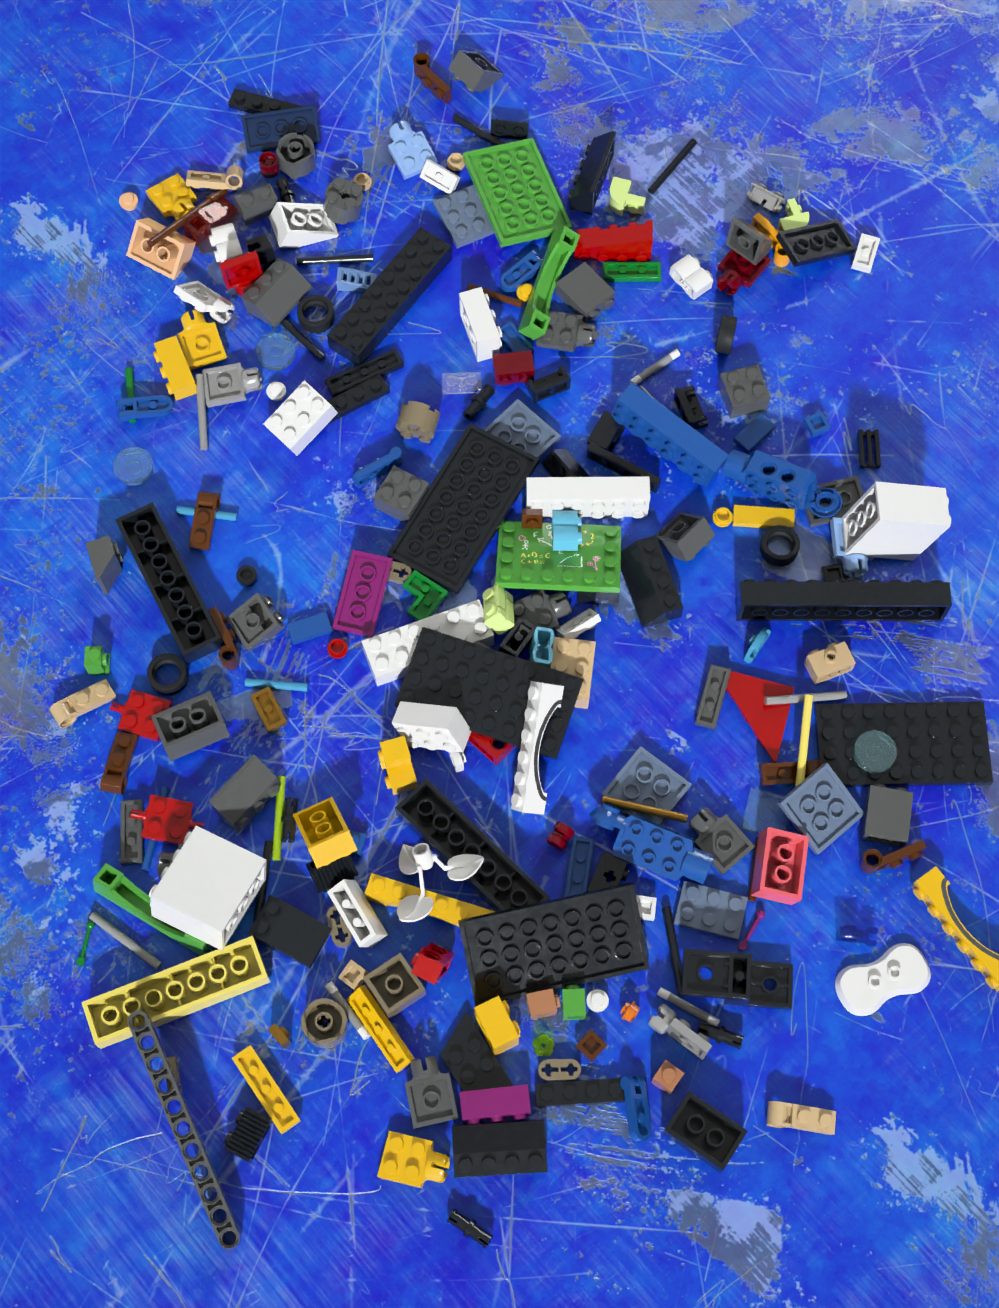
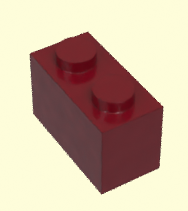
M531 350L492 355L495 385L505 386L518 382L527 383L526 380L528 379L534 381L535 370Z

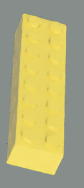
M250 936L225 946L223 950H214L81 1003L94 1043L98 1048L102 1049L133 1037L128 1026V1017L134 1011L139 1010L147 1013L156 1028L268 984L270 979L254 937ZM139 1015L134 1019L136 1028H140L145 1024L143 1015Z

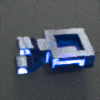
M844 925L838 929L836 940L856 944L860 942L875 947L876 941L870 940L868 934H876L878 928L869 927L863 932V930H858L856 926Z

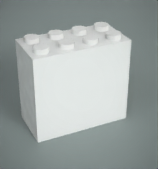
M875 482L842 517L845 554H863L867 557L913 561L951 525V516L948 510L949 498L946 494V488Z
M195 826L193 831H189L185 836L184 845L181 850L177 849L174 853L173 862L170 867H165L159 884H155L150 890L151 914L153 917L215 948L223 950L266 880L267 860L207 830Z

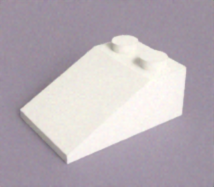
M277 202L269 215V219L279 247L298 248L338 237L339 234L335 223L327 217L323 209L324 204Z

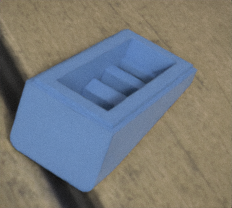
M338 267L337 291L365 292L369 285H366L367 280H371V285L377 278V274ZM359 279H363L362 284H359Z

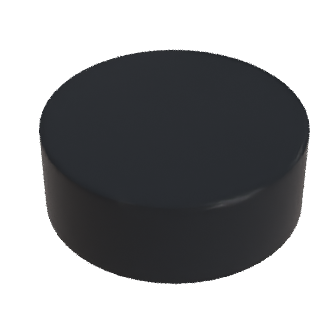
M242 566L236 573L237 581L243 587H251L257 582V572L252 566Z

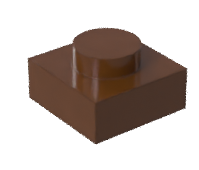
M522 509V528H542L543 509Z
M590 1029L575 1047L592 1063L607 1047V1044Z

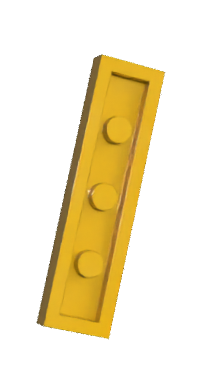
M365 985L360 986L347 998V1001L395 1072H401L415 1058Z
M251 1045L232 1057V1060L281 1134H284L301 1122Z

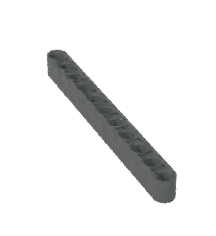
M139 1010L134 1011L128 1017L130 1031L218 1242L224 1249H233L241 1241L239 1227L153 1022L147 1013ZM139 1015H143L145 1024L140 1028H136L134 1019ZM151 1036L154 1039V1045L150 1049H145L143 1047V1040ZM160 1057L163 1061V1066L160 1070L155 1071L151 1065L152 1061ZM164 1079H169L172 1082V1088L168 1092L162 1091L160 1087ZM173 1100H178L181 1104V1109L178 1113L173 1114L169 1108L170 1103ZM184 1121L190 1125V1131L186 1135L180 1134L178 1130L180 1123ZM191 1143H195L199 1147V1153L195 1157H191L187 1152L188 1146ZM200 1165H205L208 1168V1175L204 1179L199 1178L196 1173ZM209 1187H214L218 1193L213 1201L207 1199L205 1194ZM218 1209L225 1210L227 1214L226 1220L222 1223L215 1219V1212ZM227 1231L235 1233L236 1241L234 1244L230 1245L224 1241V1234Z

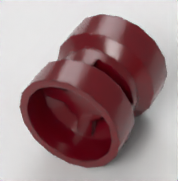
M267 151L262 153L258 159L261 174L265 178L276 177L279 173L277 156L273 152Z
M557 821L553 827L554 831L548 834L545 840L553 848L564 851L567 847L568 839H572L575 831L565 823Z

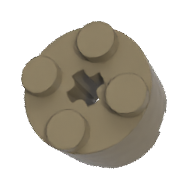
M408 401L407 405L403 402L396 422V429L400 431V436L405 439L416 437L423 443H430L437 429L440 412L436 409L434 412L429 410L430 406L421 402Z
M321 998L311 1002L305 1009L301 1017V1026L305 1036L314 1046L332 1048L346 1038L348 1019L344 1009L337 1002L328 998ZM324 1019H327V1027L323 1028L321 1024H323Z

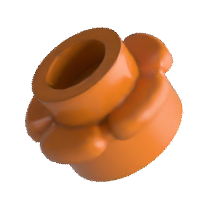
M635 1001L631 1004L627 1002L620 1012L623 1015L622 1020H627L631 1023L640 1011V1007L635 1005Z

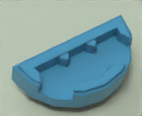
M763 627L759 634L754 633L748 643L751 646L743 661L748 664L752 663L770 636V629Z

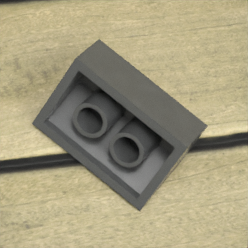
M277 258L241 296V299L248 313L276 327L312 289V285L293 265Z
M211 691L151 716L170 762L230 736Z
M253 754L209 803L218 817L239 833L241 829L249 825L250 820L256 813L263 810L268 800L278 794L281 784L278 778Z

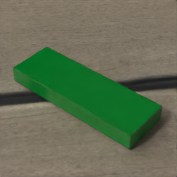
M603 262V280L605 282H661V262Z

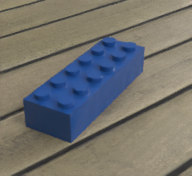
M632 382L617 399L611 416L618 424H623L634 436H639L643 439L647 446L652 449L655 448L664 459L672 461L680 471L692 476L696 483L705 487L709 485L729 455Z

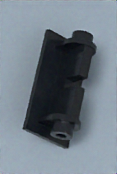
M498 118L491 119L492 136L518 140L528 138L529 123H526V121L516 122L498 120Z

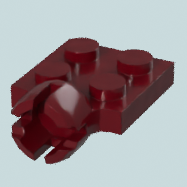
M731 249L718 265L717 270L722 273L717 280L719 290L723 292L729 287L726 295H733L742 286L750 289L770 265L771 259L765 256L755 266Z

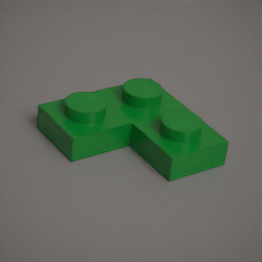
M416 570L412 572L403 584V589L417 597L416 601L407 611V615L416 621L432 616L448 596L447 590Z

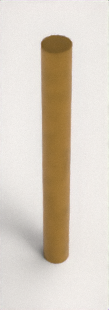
M607 796L602 797V802L617 808L683 823L687 821V814Z

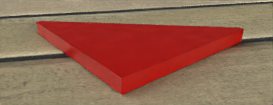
M731 671L726 691L731 699L734 700L747 724L750 725L762 748L765 749L771 758V762L776 763L791 703L765 705L764 697L793 695L795 688Z

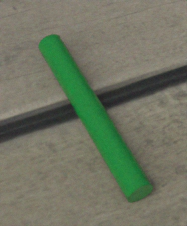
M128 367L125 368L127 398L135 397L133 369ZM137 419L129 420L130 423H135L137 421Z

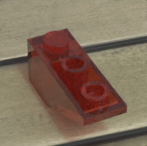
M223 197L196 211L183 223V234L195 241V245L198 246L208 235H211V228L221 226L238 209Z

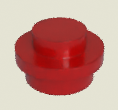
M338 638L331 640L327 646L328 654L334 659L343 658L348 653L347 643Z

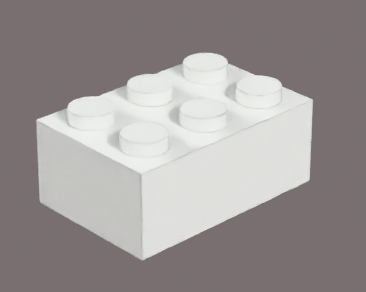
M482 287L459 293L460 316L477 362L491 359L494 354H500V348H502L500 339L502 332L500 326H496L494 322L496 321L494 310H490L488 294L483 293Z
M304 380L263 424L298 456L338 412Z
M400 701L392 720V724L400 736L405 735L407 745L411 748L439 749L450 753L455 751L464 752L471 734L470 727L457 707Z

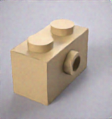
M845 641L839 644L838 642L831 643L826 649L821 651L816 649L809 652L804 662L814 685L850 672L856 664Z

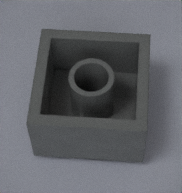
M758 364L720 373L718 387L730 419L768 409L771 397Z
M393 466L373 497L375 508L407 524L429 489V483Z

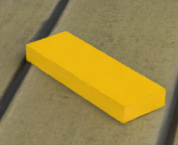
M734 505L732 526L769 529L770 527L781 525L794 530L795 509Z

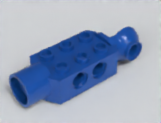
M733 449L729 453L723 467V476L743 483L754 494H762L775 502L780 501L792 509H808L818 517L829 518L836 515L842 507L841 495L832 488L818 486L816 475L813 471L764 452L755 450L748 455Z
M602 802L601 807H597L589 813V816L595 818V824L609 830H613L614 827L620 829L613 846L614 856L673 881H677L680 877L684 876L704 884L715 856L695 848L694 838L636 814L625 817L619 814V808Z

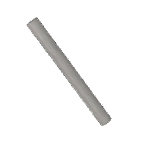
M196 374L200 450L204 451L208 450L203 374Z
M835 691L764 697V704L804 702L805 695H813V702L847 699V692Z
M94 911L89 916L90 920L156 970L161 967L162 962L98 913Z

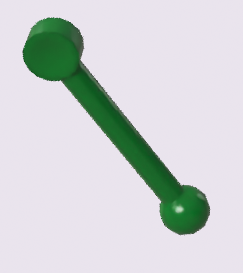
M93 921L86 923L87 931L81 955L76 960L78 966H84L86 963L84 957L91 930L95 926Z

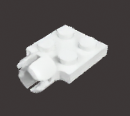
M199 281L176 285L173 291L180 296L179 298L182 301L189 302L195 306L196 310L210 312L211 317L219 323H227L232 317L231 312L228 310H235L232 302Z

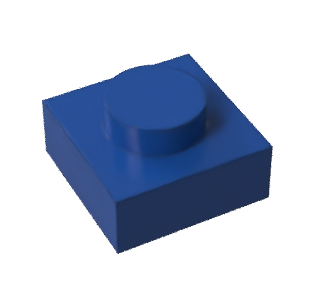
M822 411L805 417L803 420L812 438L831 429Z
M349 830L357 848V851L351 854L361 857L367 834Z

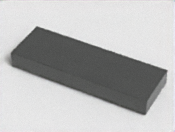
M710 665L695 725L716 730L732 671L730 668Z
M142 799L121 801V865L142 864L143 838H141L143 820L130 818L132 809L143 811Z

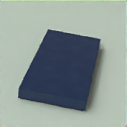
M315 105L241 115L247 154L276 150L279 140L289 133H297V135L302 136L305 134L311 138L313 144L321 143Z

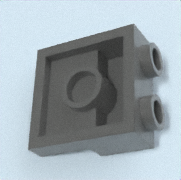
M254 594L226 617L248 651H252L265 639H272L285 628L282 623L285 620L283 615L279 611H274L272 608L274 602L268 595Z

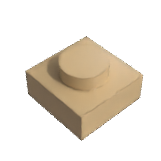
M350 960L338 978L356 991L363 984V977L369 974V972L353 960Z

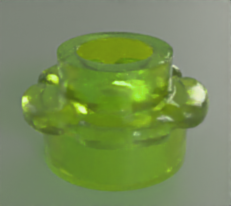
M546 1034L539 1035L532 1043V1047L535 1049L534 1052L538 1056L551 1055L555 1046L554 1040Z

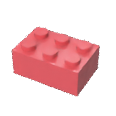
M767 827L759 833L751 896L793 905L802 899L809 836Z

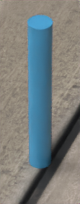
M177 506L176 514L194 516L195 508ZM217 511L215 519L237 521L238 513Z
M245 678L246 687H269L270 689L308 692V683Z

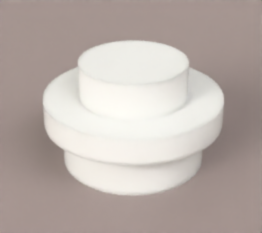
M281 382L269 384L266 389L267 396L273 401L282 400L286 395L285 385Z
M596 989L588 994L586 1003L590 1010L602 1012L607 1008L609 998L604 991Z

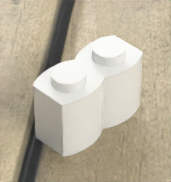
M233 223L210 229L212 235H208L211 247H216V251H213L216 262L222 263L226 259L242 256V249Z
M688 254L670 267V276L693 300L712 288L713 276L709 271L700 267V262L697 258Z

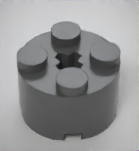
M289 133L279 140L276 152L279 167L284 174L288 175L291 179H298L308 175L316 168L314 144L310 137L305 134L302 136L297 135V133Z
M339 177L335 178L325 191L323 209L327 217L338 224H347V222L352 220L353 222L356 221L362 209V186L350 180Z

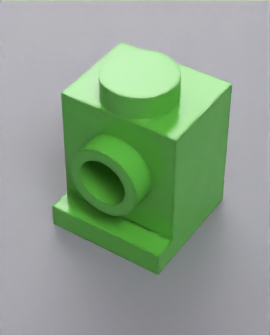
M85 646L84 667L88 674H110L111 654L105 653L102 646Z

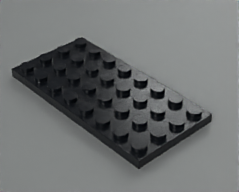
M470 423L387 556L459 594L525 487L526 477H531L538 466L540 458Z
M422 627L396 699L395 707L398 708L400 701L457 707L470 727L469 730L471 732L520 748L522 741L521 733L525 722L524 714L528 702V689L530 688L531 681L564 686L561 708L557 707L551 715L544 730L539 755L557 760L584 679Z
M984 701L815 704L814 706L818 760L828 763L845 787H870V785L883 784L885 786L991 785L993 783Z
M633 882L458 920L475 1006L497 996L500 997L501 1001L525 997L528 993L551 988L557 990L570 985H579L650 969Z

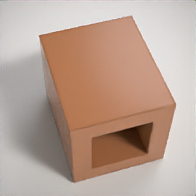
M553 988L526 994L530 1020L557 1015L560 1001L558 994L553 993Z
M665 1060L651 1083L670 1096L682 1079L684 1072Z

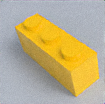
M177 336L154 343L156 351L153 354L156 362H161L162 367L159 369L163 379L167 378L169 382L166 383L169 395L173 394L177 401L197 394L195 381Z

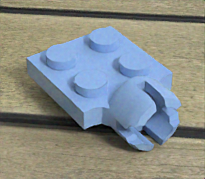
M400 121L401 128L395 123L389 129V135L393 143L388 145V150L405 180L421 173L426 160H432L437 164L438 161L423 132L415 133L407 121Z
M833 517L830 520L834 558L841 559L843 571L847 577H851L852 571L854 578L864 576L868 572L867 561H872L875 557H867L863 554L846 555L842 518Z

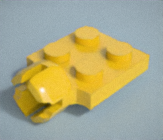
M178 173L145 190L149 199L164 218L174 216L176 220L195 208L193 203L197 201L195 193L189 186H186V182Z
M192 310L193 320H191L189 312L184 313L181 317L184 330L177 333L189 369H197L227 359L215 322L207 323L203 313L198 310Z
M389 1131L377 1177L423 1189V1185L427 1180L439 1183L444 1182L448 1173L438 1169L437 1166L449 1169L450 1158L445 1154L434 1152L433 1141Z

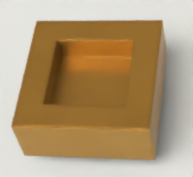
M274 1023L268 1028L270 1034L284 1050L291 1045L288 1039L291 1035L283 1026L278 1028Z

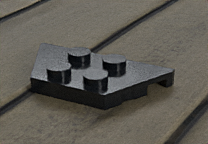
M468 1013L464 1014L440 1054L462 1092L514 1086Z

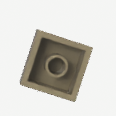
M401 952L363 977L364 983L388 1019H391L426 995L424 986L417 976L411 973L412 969Z

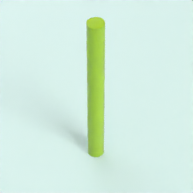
M285 776L277 777L281 786L276 795L273 861L281 860L283 827L281 817L284 815Z

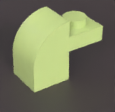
M613 177L609 193V205L612 211L622 217L624 211L643 215L646 198L630 194L632 181Z
M795 198L788 199L785 208L787 217L779 219L777 230L785 231L808 226L809 212L802 213L801 206L797 205Z

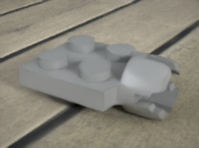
M239 362L202 370L205 399L208 408L245 401L246 395L249 392L262 389V384H260L262 381L261 374L257 367L244 369Z
M665 1004L660 1005L657 1010L659 1016L652 1015L648 1025L660 1034L666 1032L703 1061L712 1047L709 1044L710 1040L702 1033L696 1034L692 1031L691 1025L685 1020L676 1019L677 1014Z

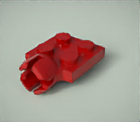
M256 251L246 252L242 256L226 259L224 262L219 263L227 290L234 288L240 296L263 274Z

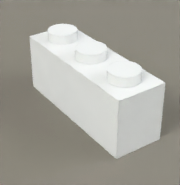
M343 879L327 892L359 947L372 948L388 935L356 880Z

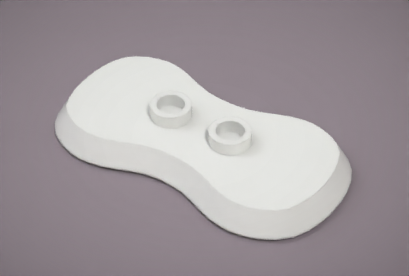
M900 943L890 947L874 962L850 965L842 969L836 977L835 989L840 1002L847 1011L856 1016H867L876 1012L883 1003L894 996L915 994L922 991L930 982L931 972L927 960L917 947L908 943Z

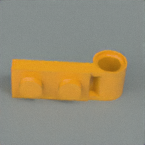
M758 212L753 216L751 224L773 240L771 248L774 250V264L779 267L787 266L790 259L776 238L780 231L776 230L769 220Z

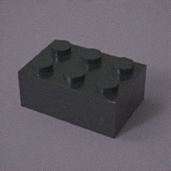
M689 1091L662 1134L721 1173L743 1140L747 1130Z

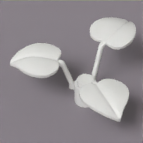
M420 843L414 847L403 844L399 855L400 871L406 875L419 873L421 894L420 896L410 895L400 901L397 907L399 920L402 922H415L426 917L433 909V899L425 897L422 870L430 869L434 861L444 871H448L449 879L463 881L477 872L484 861V857L473 854H461L450 858L447 862L448 866H446L438 859L436 854L432 853L428 844Z

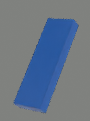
M573 836L564 897L587 892L595 839Z

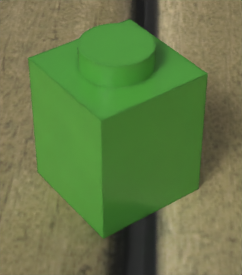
M578 985L566 986V989H562L561 993L563 1020H585V988H579Z

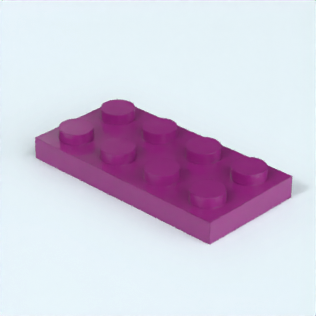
M357 550L352 551L332 626L333 630L369 638L374 637L393 558Z

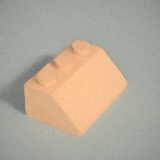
M150 218L136 220L126 256L176 280L191 260L196 242L174 231L159 243L150 247L147 244V240L162 231L166 226Z

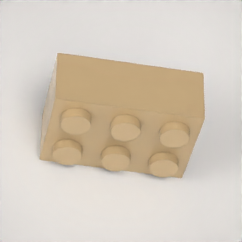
M554 637L553 659L550 668L584 679L575 708L588 709L596 642Z

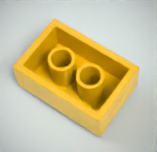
M333 797L293 814L317 869L357 851L350 831Z

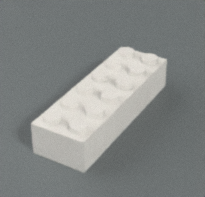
M649 476L526 477V509H543V517L552 518L553 510H577L578 517H592L594 519L613 517L615 519L623 517L643 518L648 516L650 504Z
M478 599L361 641L376 685L380 686L405 677L422 627L471 643H476L478 640L488 647L494 645V634L492 629L484 624L483 607Z

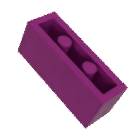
M528 1084L460 1092L463 1123L480 1124L481 1121L490 1120V1123L504 1122V1118L512 1117L513 1121L526 1120V1116L531 1115Z

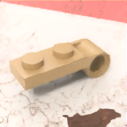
M237 165L230 166L226 174L188 170L186 186L195 189L237 190L242 186L244 173L242 168Z
M104 679L54 703L49 710L59 727L66 728L72 725L78 716L115 700L116 695L107 680Z
M768 1101L767 1126L835 1135L836 1111L780 1101Z

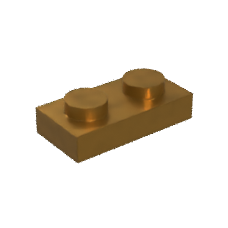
M269 687L250 695L268 733L288 724Z

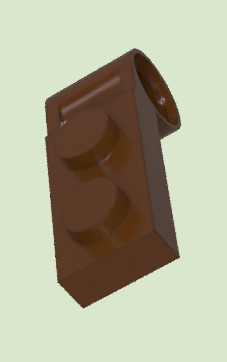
M417 53L413 58L414 74L421 80L425 88H429L434 93L437 99H441L447 104L451 101V88L430 70V57L426 53Z
M198 492L189 541L190 549L210 551L216 512L220 507V493Z
M215 606L208 611L225 644L220 648L218 655L222 666L227 670H233L240 664V658L233 642L237 639L232 629L228 630L225 624L228 621L223 611L219 613ZM227 655H234L231 660H225Z
M117 731L101 779V791L120 795L124 794L127 786V774L139 741L138 735Z
M823 760L806 761L805 779L823 764ZM798 762L759 764L760 786L795 784Z
M922 839L885 856H882L876 849H869L860 859L859 865L861 870L868 874L889 867L893 870L903 865V861L909 858L911 861L922 857L926 845ZM866 858H873L876 865L868 864Z

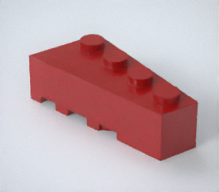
M646 220V224L637 225V222H631L629 226L618 227L615 224L602 230L600 227H592L574 231L580 235L574 251V260L645 262L651 259L653 220Z

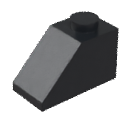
M520 617L499 645L497 651L520 658L537 627Z

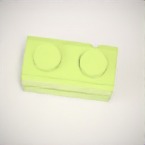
M499 584L486 589L482 595L484 624L492 628L498 635H502L514 627L513 595L505 591Z

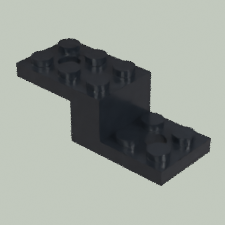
M684 949L681 995L724 999V1004L792 1009L793 964L752 961V954ZM702 968L709 969L712 973L711 978H701L699 970ZM770 979L774 981L776 988L773 991L765 989V980Z

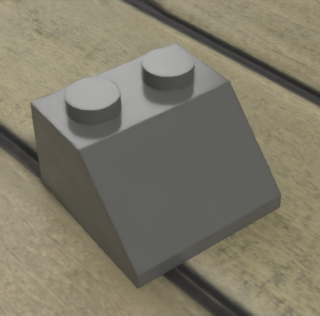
M465 50L458 51L448 68L454 73L453 77L463 81L466 84L465 87L471 92L485 91L504 75L479 52Z
M266 181L230 195L245 225L269 216L278 202V197L273 188Z
M734 217L725 245L756 266L770 252L773 240L744 219Z
M680 511L656 536L659 544L673 557L688 562L703 547L709 544L715 534L705 517Z
M109 535L85 543L96 580L104 595L109 593L122 572L120 563L124 562L117 542H112Z

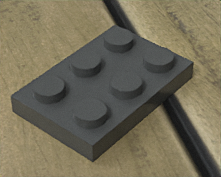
M858 476L818 484L820 487L836 490L841 495L843 503L840 511L829 518L818 517L811 510L805 509L809 526L815 527L828 524L833 517L842 518L864 495Z

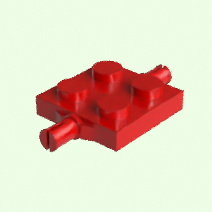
M132 689L125 705L112 702L110 710L121 713V720L117 728L119 731L159 742L160 737L151 716L171 708L173 702Z
M152 794L145 811L132 809L130 818L143 820L141 838L175 845L184 844V838L190 829L193 830L195 826L204 829L205 823L192 821L191 813L194 803Z

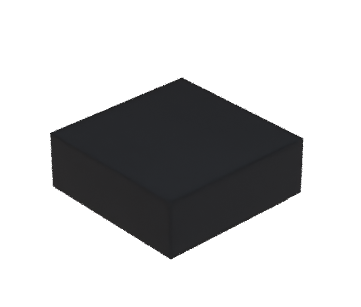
M842 564L821 567L824 582L828 580L846 582Z

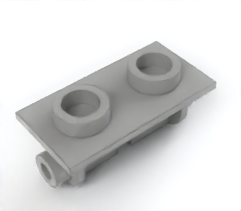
M751 183L753 190L749 189L746 195L750 201L761 205L763 200H766L763 207L773 213L781 212L783 208L781 204L786 206L783 194L767 190L768 187L762 183Z

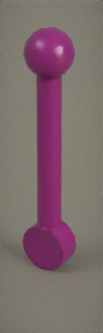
M759 910L757 912V918L743 942L738 944L740 951L746 950L748 940L760 920L765 917L764 911Z

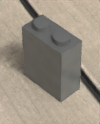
M586 262L564 276L555 285V294L575 314L583 315L584 323L595 320L602 311L610 309L615 303V291Z
M883 784L870 785L866 792L861 840L904 848L909 839L914 792H908L905 788H886Z

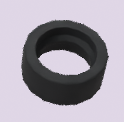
M310 295L301 300L298 305L297 316L299 324L305 331L319 334L327 331L333 325L335 319L334 308L328 298L322 295ZM312 307H322L327 310V316L317 322L307 320L304 315Z
M722 315L715 352L730 354L737 317Z
M777 525L770 527L765 531L760 542V553L763 559L773 566L789 565L795 560L800 549V540L797 533L787 526ZM776 536L783 537L791 543L792 549L789 554L777 555L768 548L769 540Z
M172 653L156 656L147 668L149 683L159 694H177L185 688L188 682L189 673L184 661ZM166 664H174L180 670L178 680L170 685H162L156 680L157 670Z

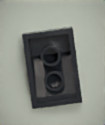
M269 895L248 934L253 936L257 943L311 969L332 929L292 905Z

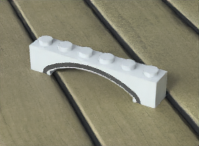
M535 681L530 683L527 709L524 714V728L521 733L522 741L518 754L517 773L514 778V792L511 797L512 810L544 815L547 793L543 792L539 777V751L543 733L551 715L557 707L561 708L564 686Z

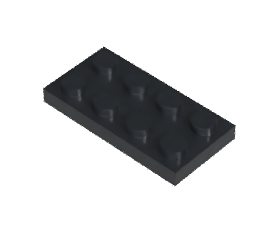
M838 219L780 231L776 235L777 240L794 267L853 254L857 249Z

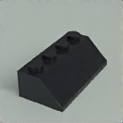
M611 131L594 137L591 145H587L585 151L586 159L581 161L580 175L576 174L574 180L575 188L570 190L568 201H571L570 209L592 215L614 156L616 132Z
M654 535L637 540L622 550L621 572L641 627L645 628L681 617L683 605L657 536Z
M544 1120L452 1125L454 1178L548 1172Z

